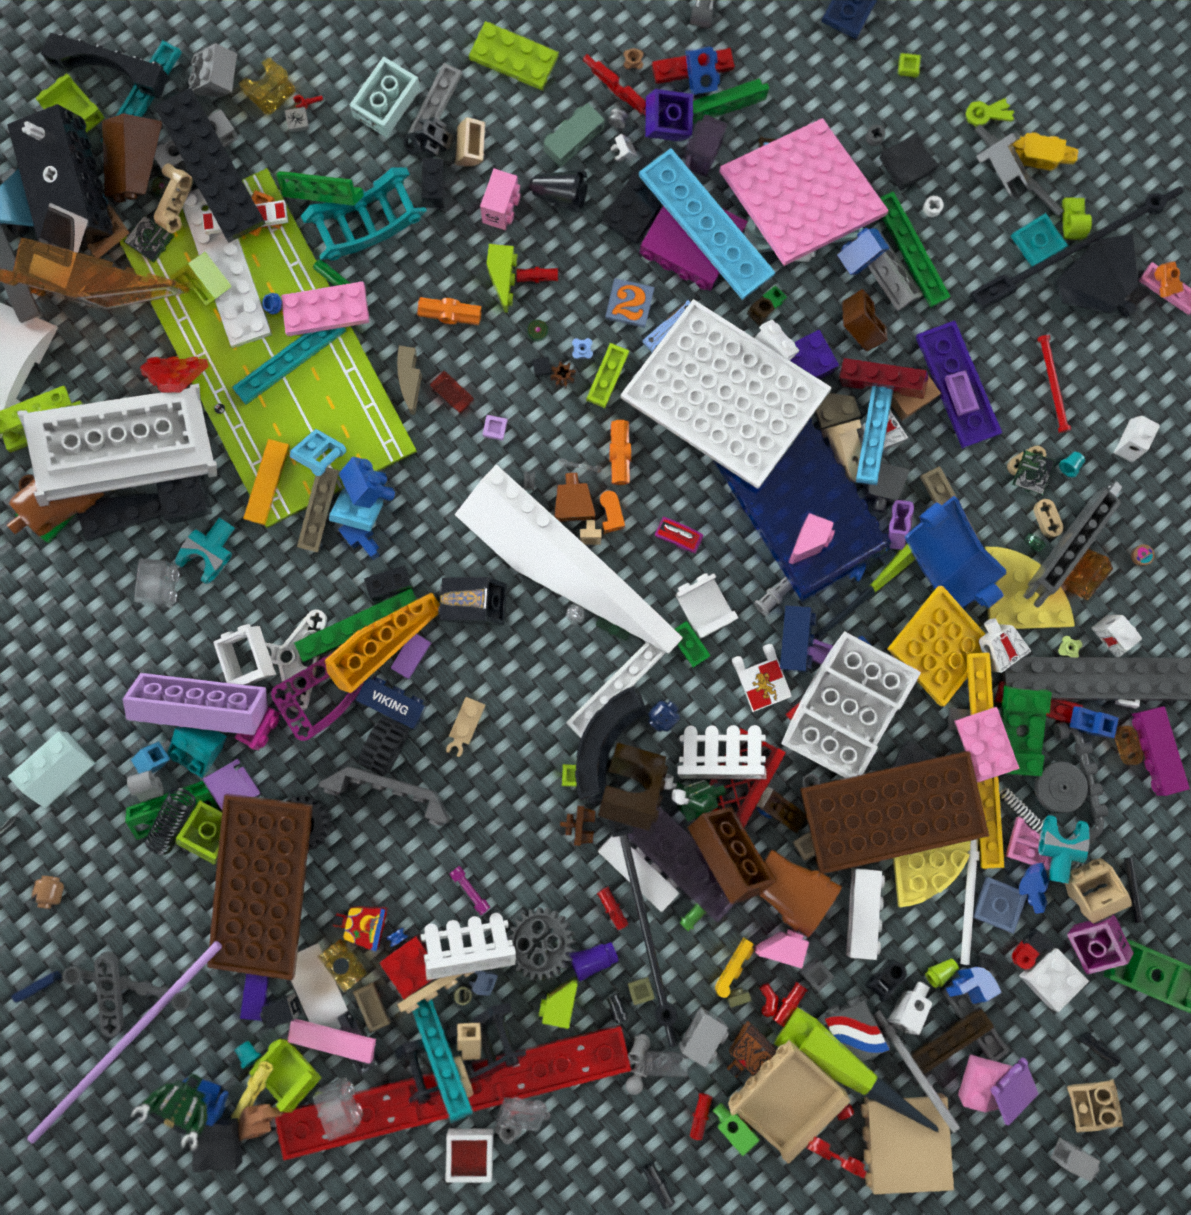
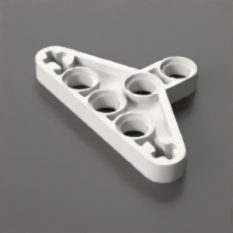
M320 610L310 611L282 646L266 643V646L272 651L270 656L272 664L279 667L282 682L307 668L302 664V659L294 642L316 633L314 630L308 631V627L314 628L315 622L312 621V617H316L317 614L322 618V622H318L316 628L321 630L326 628L327 616L324 612ZM285 651L292 653V660L288 663H284L281 659V655ZM319 656L313 658V664L319 661ZM317 666L313 669L314 676L316 674ZM299 677L294 680V686L297 689H303L298 686L297 680ZM287 682L285 685L288 688L284 690L285 694L290 691L291 695L296 694L291 688L290 682ZM312 688L306 690V695L301 694L300 700L304 704L303 706L300 705L303 711L309 705ZM289 707L292 711L299 712L296 707Z

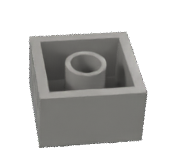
M700 1007L679 1043L682 1054L705 1068L708 1063L712 1064L717 1055L715 1050L719 1043L723 1044L729 1034L725 1022Z

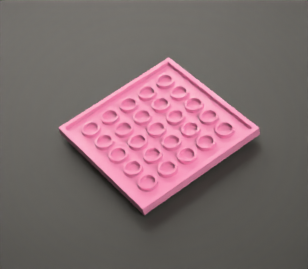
M823 118L720 166V173L784 266L886 216L889 211Z

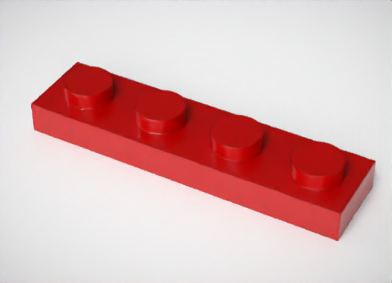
M731 48L716 50L718 62L715 64L716 72L733 71L735 66ZM702 53L698 57V63L704 65L707 57ZM686 56L652 62L656 84L689 78Z

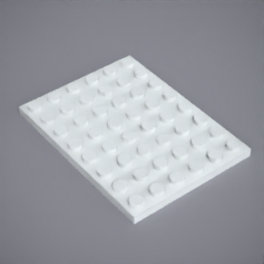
M693 299L620 396L621 399L759 489L829 394L831 387Z

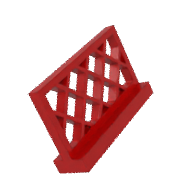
M740 728V735H748L747 731ZM762 741V747L772 751L764 764L766 779H746L737 783L730 779L732 784L726 785L724 788L733 787L736 799L723 802V798L720 796L721 803H718V806H722L724 809L725 804L737 801L739 811L736 816L743 828L748 823L757 807L756 805L786 754L783 750L765 741ZM748 748L740 750V756H742L741 753L747 752ZM720 763L719 766H725L726 763ZM711 779L709 785L712 786L715 782L717 784V779ZM755 781L751 787L749 782ZM747 783L749 788L748 795L738 798L735 786ZM744 800L743 804L740 807L739 801Z

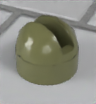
M461 986L454 991L453 997L459 1005H466L471 1001L472 993L467 987ZM460 990H463L464 1001H460Z

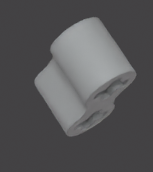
M151 771L127 778L130 793L133 796L136 795L140 802L160 797L164 794L160 778L155 777Z

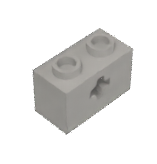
M1059 1137L1051 1158L1066 1170L1091 1182L1099 1171L1100 1161L1084 1149Z

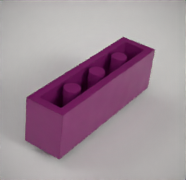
M1165 706L1132 713V725L1139 736L1138 744L1146 759L1144 764L1147 771L1150 772L1153 791L1157 796H1167L1189 790V784Z

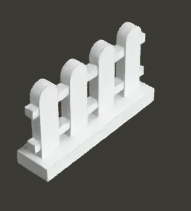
M733 725L728 727L727 735H719V731L715 726H709L705 731V735H698V731L694 726H688L684 731V735H680V741L684 742V757H679V762L683 763V766H678V776L681 779H766V768L761 766V763H766V757L761 756L762 741H766V735H762L760 727L753 725L749 728L748 735H740L739 728ZM740 741H748V756H740ZM698 742H705V757H697ZM719 742H726V757H719ZM697 763H705V766H697ZM718 763H726V766H718ZM740 763H748V766H740Z
M499 913L492 914L490 916V923L482 924L478 917H471L468 920V927L460 928L457 921L451 920L446 925V931L438 932L435 924H428L425 927V934L421 935V942H426L428 954L424 955L427 980L515 965V948L512 940L507 941L505 928H508V920L503 921V917ZM491 931L493 943H485L483 932ZM470 934L472 947L464 948L462 935ZM448 938L450 950L442 952L440 939Z

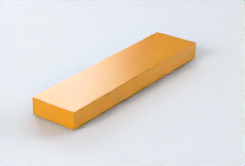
M268 439L243 517L244 520L261 525L266 524L290 448L289 444Z

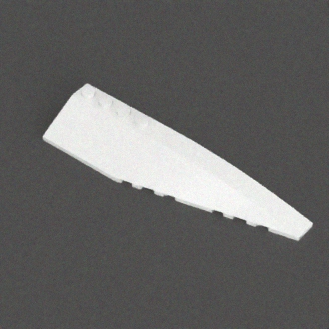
M495 465L479 482L456 512L455 516L516 572L542 584L551 591L564 596L575 604L601 616L610 623L623 628L668 654L683 639L614 571L498 465Z

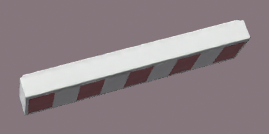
M284 200L255 204L266 223L263 226L288 223L287 208ZM202 212L204 233L206 235L223 233L212 212Z

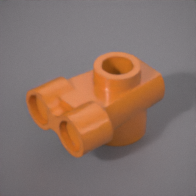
M1175 261L1162 264L1156 268L1155 279L1161 282V287H1159L1160 297H1168L1184 291L1183 281L1179 279L1180 270L1177 268Z

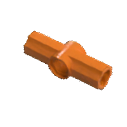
M420 297L417 315L439 319V321L446 324H457V322L479 325L482 307L463 304L452 298L436 300Z
M625 420L611 421L610 462L612 484L615 485L630 483L629 462H631V443H629V421Z

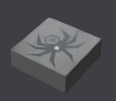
M305 107L285 110L289 133L309 129Z

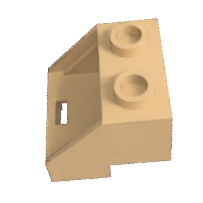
M1101 857L1070 871L1069 884L1065 883L1068 896L1080 906L1082 914L1092 923L1132 906L1130 896L1114 869ZM1100 884H1107L1106 887L1099 888L1096 892H1091L1087 896L1082 894L1091 888H1096Z

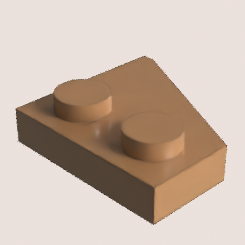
M108 205L107 212L113 223L112 236L87 245L97 259L129 234V231L111 205Z

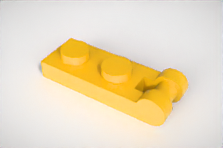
M744 937L715 985V991L722 998L729 996V986L732 980L740 976L743 969L741 967L745 959L749 960L754 951L752 948L754 944Z

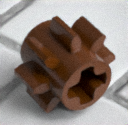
M560 361L557 368L552 367V372L555 374L551 375L550 379L556 380V387L561 385L567 389L569 382L574 384V379L571 376H574L576 371L570 370V363L562 365ZM561 372H564V375H566V378H562V376L560 375V373H561Z

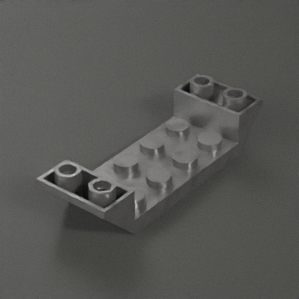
M347 767L319 783V787L324 788L323 792L332 795H340V792H347L350 781L358 784L369 782L372 783L371 788L382 791L390 788L393 789L392 794L407 797V794L414 795L413 800L427 803L430 800L425 814V818L429 819V823L443 826L444 823L450 822V816L437 792L355 767Z

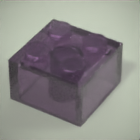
M706 114L702 121L698 120L694 129V136L689 139L683 158L686 160L685 165L689 170L707 178L723 144L728 124Z

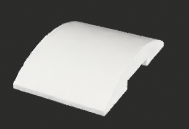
M0 303V410L20 403L16 398L34 363L40 364L58 329L57 326L36 317L21 323L14 309L3 303Z
M844 631L807 688L788 726L782 745L845 778L863 774L878 748L879 740L897 709L900 710L921 672Z

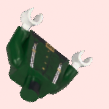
M666 774L665 779L662 778V780H665L664 789H673L672 800L676 802L678 810L687 821H691L717 808L716 798L726 794L722 782L710 786L703 779L684 785L679 782L673 783L674 777Z
M191 1073L186 1083L177 1080L174 1083L164 1084L147 1097L142 1103V1107L134 1109L132 1117L136 1112H142L143 1117L138 1122L142 1123L147 1116V1111H150V1117L185 1136L182 1139L183 1148L187 1141H193L191 1151L195 1150L197 1146L196 1137L200 1136L207 1122V1104L204 1102L206 1095L197 1090L203 1079Z

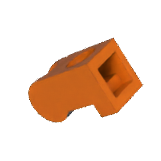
M613 491L603 492L599 503L601 509L605 512L607 520L602 523L604 534L624 529L625 523L617 494Z

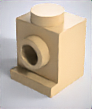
M480 1023L457 1024L458 1051L462 1050V1060L480 1059Z

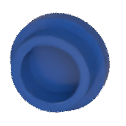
M277 293L266 295L262 302L263 308L270 314H277L282 307L281 297Z

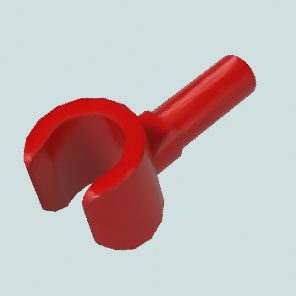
M296 95L293 100L295 103L301 102V104L295 106L296 108L305 107L307 109L308 105L323 101V97L318 96L304 99L303 96Z

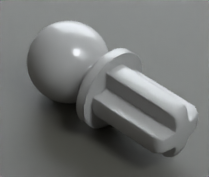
M644 1054L642 1061L635 1064L634 1070L630 1071L634 1074L626 1081V1090L632 1095L639 1094L643 1089L641 1079L642 1077L647 1078L645 1072L650 1061L649 1055Z

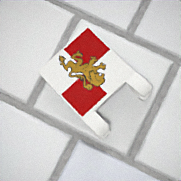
M772 644L763 646V651L768 660L745 669L740 656L732 658V663L739 676L752 712L792 697Z

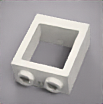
M250 624L237 628V632L224 633L220 635L221 639L213 642L227 683L250 686L276 675L260 626L251 627ZM248 637L258 669L242 675L232 644Z

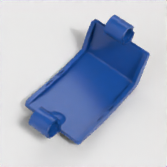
M955 496L951 497L943 505L936 502L919 516L921 523L906 534L905 539L921 570L934 589L938 586H943L963 609L974 600L981 606L984 605L989 609L1004 597L1003 592L995 583L1006 575V569L983 548L959 500Z

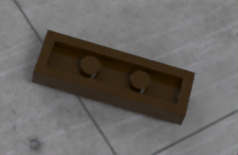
M769 787L765 789L756 805L795 833H798L806 819V814Z

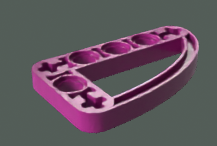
M331 654L276 685L271 691L274 703L298 740H309L334 722L353 702L364 684L363 682L352 693H348L332 712L312 727L295 697L330 677L327 673L325 659ZM322 666L325 669V675L322 678H316L313 675L314 667ZM297 677L305 678V688L297 689L294 686V680ZM290 682V686L296 694L291 695L290 691L285 694V700L281 698L276 699V690L278 688L281 690L287 689L288 687L285 684ZM294 706L298 709L299 714L295 719H290L286 716L288 707ZM303 717L305 721H302L301 724L303 727H309L310 730L307 731L308 736H299L297 734L300 731L298 725L296 724L295 727H292L291 723Z

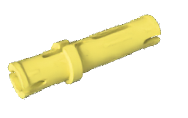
M260 1062L254 1076L249 1078L248 1087L231 1115L232 1118H238V1124L243 1110L246 1107L253 1106L258 1094L264 1090L265 1082L273 1070V1066L269 1062Z

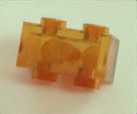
M1087 549L1063 582L1067 591L1089 600L1113 570L1109 558Z

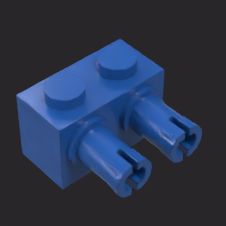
M352 457L339 473L353 505L371 508L378 498L391 501L395 496L393 488L383 486L387 482L386 474L374 471L371 462L367 459Z

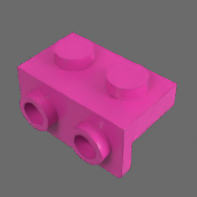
M268 706L255 734L237 733L235 739L248 745L251 749L259 751L268 742V734L271 729L277 726L280 712Z

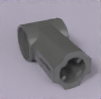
M696 0L692 10L690 25L709 29L714 0Z

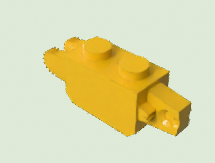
M1026 133L1024 137H1021L1020 140L1012 144L1023 166L1053 171L1059 164H1075L1078 158V149L1067 146L1066 140L1056 136L1047 137L1041 136L1038 133Z

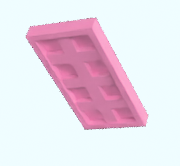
M364 282L281 295L285 333L287 336L370 323Z

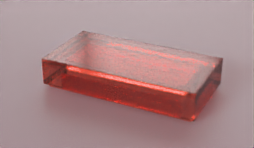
M445 370L430 384V387L459 414L474 401V398Z

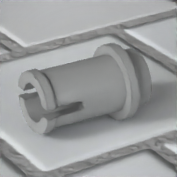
M644 1034L634 1038V1045L628 1055L629 1060L636 1064L642 1061L645 1051L650 1048V1039Z

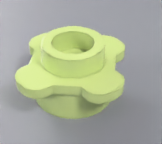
M1064 636L1058 652L1062 656L1078 658L1079 649L1083 644L1080 640H1073L1070 636Z

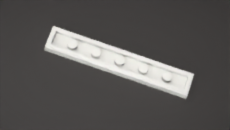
M646 642L566 724L581 738L594 714L613 696L633 686L666 652Z

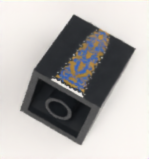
M489 577L442 578L440 586L441 603L438 609L439 620L450 623L504 625L507 583Z

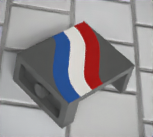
M859 995L853 996L847 1000L846 1004L842 1006L836 1004L827 1010L825 1021L833 1036L861 1062L890 1050V1042L886 1035H882L867 1006L865 995L859 997Z

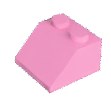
M809 513L802 526L789 563L794 564L820 553L823 547L827 548L835 530H832L833 522Z
M788 929L787 933L780 931L755 945L754 952L759 956L802 968L809 942L803 939L804 935Z
M970 1055L958 1092V1097L963 1106L982 1112L998 1110L999 1107L994 1095L991 1093V1088L996 1086V1083L1012 1066Z

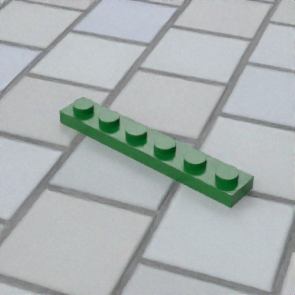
M894 191L880 197L889 210L882 219L930 308L949 300L951 296Z
M409 589L294 642L303 663L341 646L357 631L417 599L412 589Z

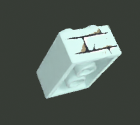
M383 56L350 103L353 117L383 136L388 137L420 91L418 77Z

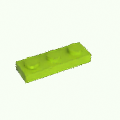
M610 343L586 401L606 408L628 357L629 350Z

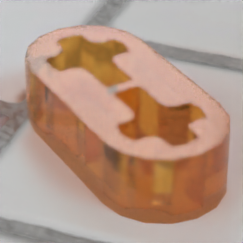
M1131 726L1118 727L1115 733V741L1122 762L1127 765L1140 764L1143 760V752L1136 730ZM1124 731L1129 732L1130 736L1127 739L1122 738L1121 734H1124ZM1131 753L1136 754V756L1133 757V759H1129L1128 755H1130Z

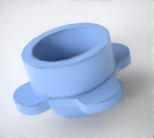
M589 338L586 340L574 339L572 341L574 346L573 357L575 359H590L593 355L591 351L592 340Z

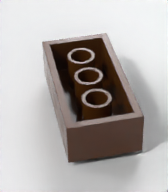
M732 807L702 814L688 827L731 904L759 896L775 883Z

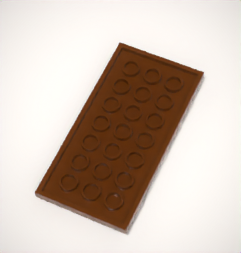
M970 751L800 788L818 870L822 874L989 837Z
M229 793L224 795L209 948L215 941L219 942L222 948L207 962V968L293 980L295 978L313 805Z

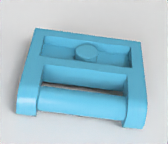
M315 429L290 451V457L310 468L316 476H321L328 465L337 457H341L346 453V447ZM328 448L332 450L320 462L316 461Z

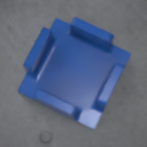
M203 1079L197 1090L206 1095L204 1100L207 1104L206 1124L213 1126L224 1114L229 1092L224 1091L216 1103L221 1085Z

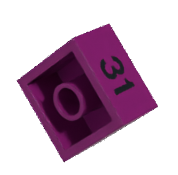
M1114 914L1095 923L1089 920L1075 924L1067 934L1086 975L1126 965L1134 954Z

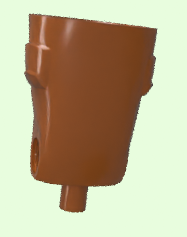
M34 478L10 500L9 505L16 511L18 516L9 522L7 527L16 535L28 525L38 537L42 536L74 514L84 513L105 494L100 492L49 501V505L39 506L34 496V492L37 491Z
M771 849L763 862L775 883L759 896L763 897L782 915L784 923H787L792 929L798 930L805 937L809 938L835 901L842 886L831 881L828 876L820 873L818 870L811 871L796 865Z

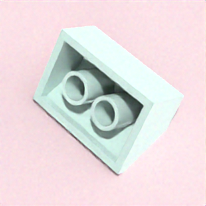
M58 731L8 777L22 793L43 808H47L96 763L68 732Z

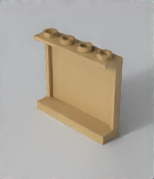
M789 1040L785 1045H781L777 1049L776 1054L770 1060L762 1064L759 1072L755 1076H751L739 1092H735L731 1096L728 1104L733 1116L737 1113L775 1146L780 1151L782 1159L789 1164L808 1145L809 1141H812L813 1137H816L850 1102V1099L845 1089Z
M937 1093L948 1109V1098L942 1093ZM864 1097V1104H861V1114L865 1118L866 1126L862 1128L864 1141L867 1142V1149L864 1150V1160L868 1164V1172L865 1176L867 1187L874 1194L954 1190L950 1128L929 1097L903 1099L938 1126L939 1132H935L875 1100Z

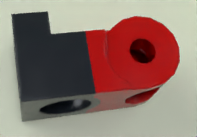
M1032 928L1014 949L1011 958L1018 967L1030 969L1034 966L1036 958L1043 950L1050 952L1055 945L1039 930Z

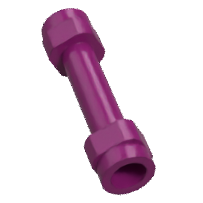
M460 866L449 873L454 882L458 881L475 904L474 908L480 915L491 908L485 898L482 900L464 876L466 873Z

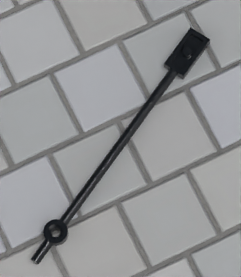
M1179 186L1164 195L1160 193L1150 194L1146 198L1144 206L1012 278H1009L1006 274L999 276L970 292V298L983 311L1016 293V284L1146 213H1162L1168 201L1184 193L1183 188Z
M609 820L612 837H620L659 1005L655 1009V1017L660 1025L665 1026L669 1047H675L678 1043L673 1024L677 1019V1011L675 1006L667 1001L628 837V834L634 833L633 826ZM663 1010L670 1011L668 1015L662 1014Z

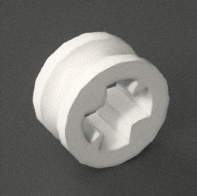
M938 196L929 197L923 205L924 213L929 217H936L943 209V201ZM936 204V208L930 209L931 205Z

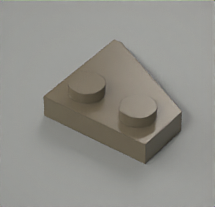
M829 393L815 411L820 430L857 419L861 416L854 396Z

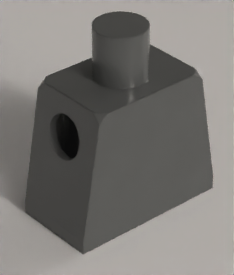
M881 463L877 485L865 484V498L874 500L873 511L885 513L887 503L894 504L899 499L909 474V469Z

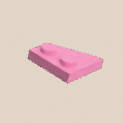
M1016 817L1005 857L1031 866L1043 862L1045 870L1049 871L1051 857L1042 856L1038 852L1040 835L1035 830H1032L1024 822L1023 818Z

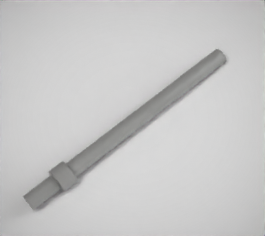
M880 1010L874 1013L873 1016L883 1029L881 1031L883 1035H886L951 1131H957L960 1128L897 1036L895 1027L888 1023Z

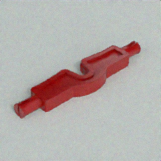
M586 54L582 61L592 69L591 72L604 82L618 98L627 102L639 114L643 113L646 115V101L630 86L622 87L619 84V77L599 60L596 62Z

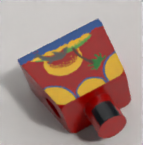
M352 906L349 909L348 915L336 913L333 926L345 928L343 939L372 951H377L380 947L388 907Z

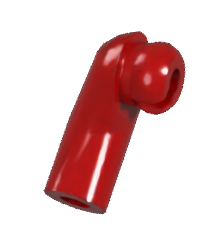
M767 982L759 989L766 998V1004L761 1009L763 1016L770 1017L777 1013L779 999Z

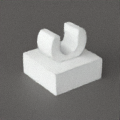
M622 134L615 138L617 144L611 147V151L616 152L620 150L615 160L623 161L625 158L633 160L638 157L630 138Z

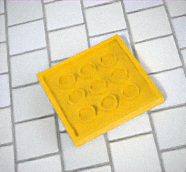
M938 586L887 650L897 660L920 671L921 674L917 682L939 706L945 707L968 677L966 654L982 653L979 639L985 633L943 586Z

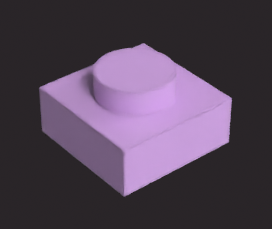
M487 415L482 434L483 437L503 441L508 420Z

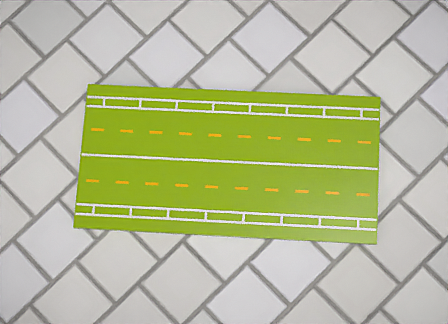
M267 168L242 180L251 197L254 191L257 190L272 196L275 201L284 200ZM204 205L202 207V211H207L209 209V206ZM287 205L288 223H283L280 230L268 226V228L262 227L258 237L247 233L238 238L261 304L263 298L270 293H277L282 300L281 295L330 287L326 278L314 270L313 265L316 259ZM181 209L178 215L182 223L181 228L174 233L168 234L164 240L165 245L163 247L160 245L157 250L159 248L161 250L153 260L126 243L125 240L128 236L119 241L144 290L165 287L179 289L170 276L199 256L183 209ZM156 222L153 223L156 227L154 233L150 229H144L142 233L144 234L142 236L148 238L149 241L161 227ZM162 228L151 243L158 244V239L163 238L168 231ZM193 288L184 294L181 293L150 300L179 359L193 356L198 357V359H207L209 367L192 384H199L200 400L249 495H251L268 439L290 445L265 524L266 528L301 512L308 506L316 475L313 474L310 468L292 459L290 451L315 429L346 447V453L341 457H337L327 466L339 471L345 467L352 457L369 460L374 471L379 472L417 452L351 326L344 327L346 329L345 333L245 405L232 387L303 335H286L283 306L277 314H270L264 310L272 333L271 336L232 348L215 300L205 305ZM165 289L145 292L148 298L172 294V292ZM221 403L225 406V411L222 414L215 412L216 404ZM328 448L316 461L320 462L332 450ZM338 476L334 494L342 491L343 488L346 489L340 476Z

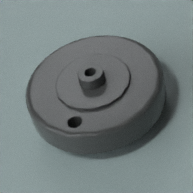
M1052 762L1043 767L1042 776H1036L1034 790L1038 801L1049 811L1070 813L1081 807L1086 800L1088 784L1085 775L1077 766L1068 762Z

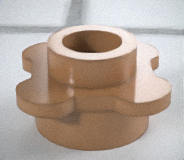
M633 48L624 52L625 69L637 68L640 70L643 68V52L641 50Z

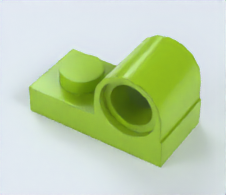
M1064 198L1062 200V209L1064 210L1062 212L1063 239L1082 240L1089 234L1092 226L1091 215L1085 214V199Z

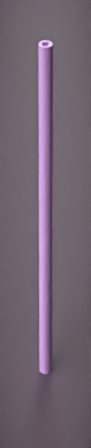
M215 941L44 1119L27 1137L29 1142L35 1143L172 1000L173 996L179 993L222 948L219 942Z

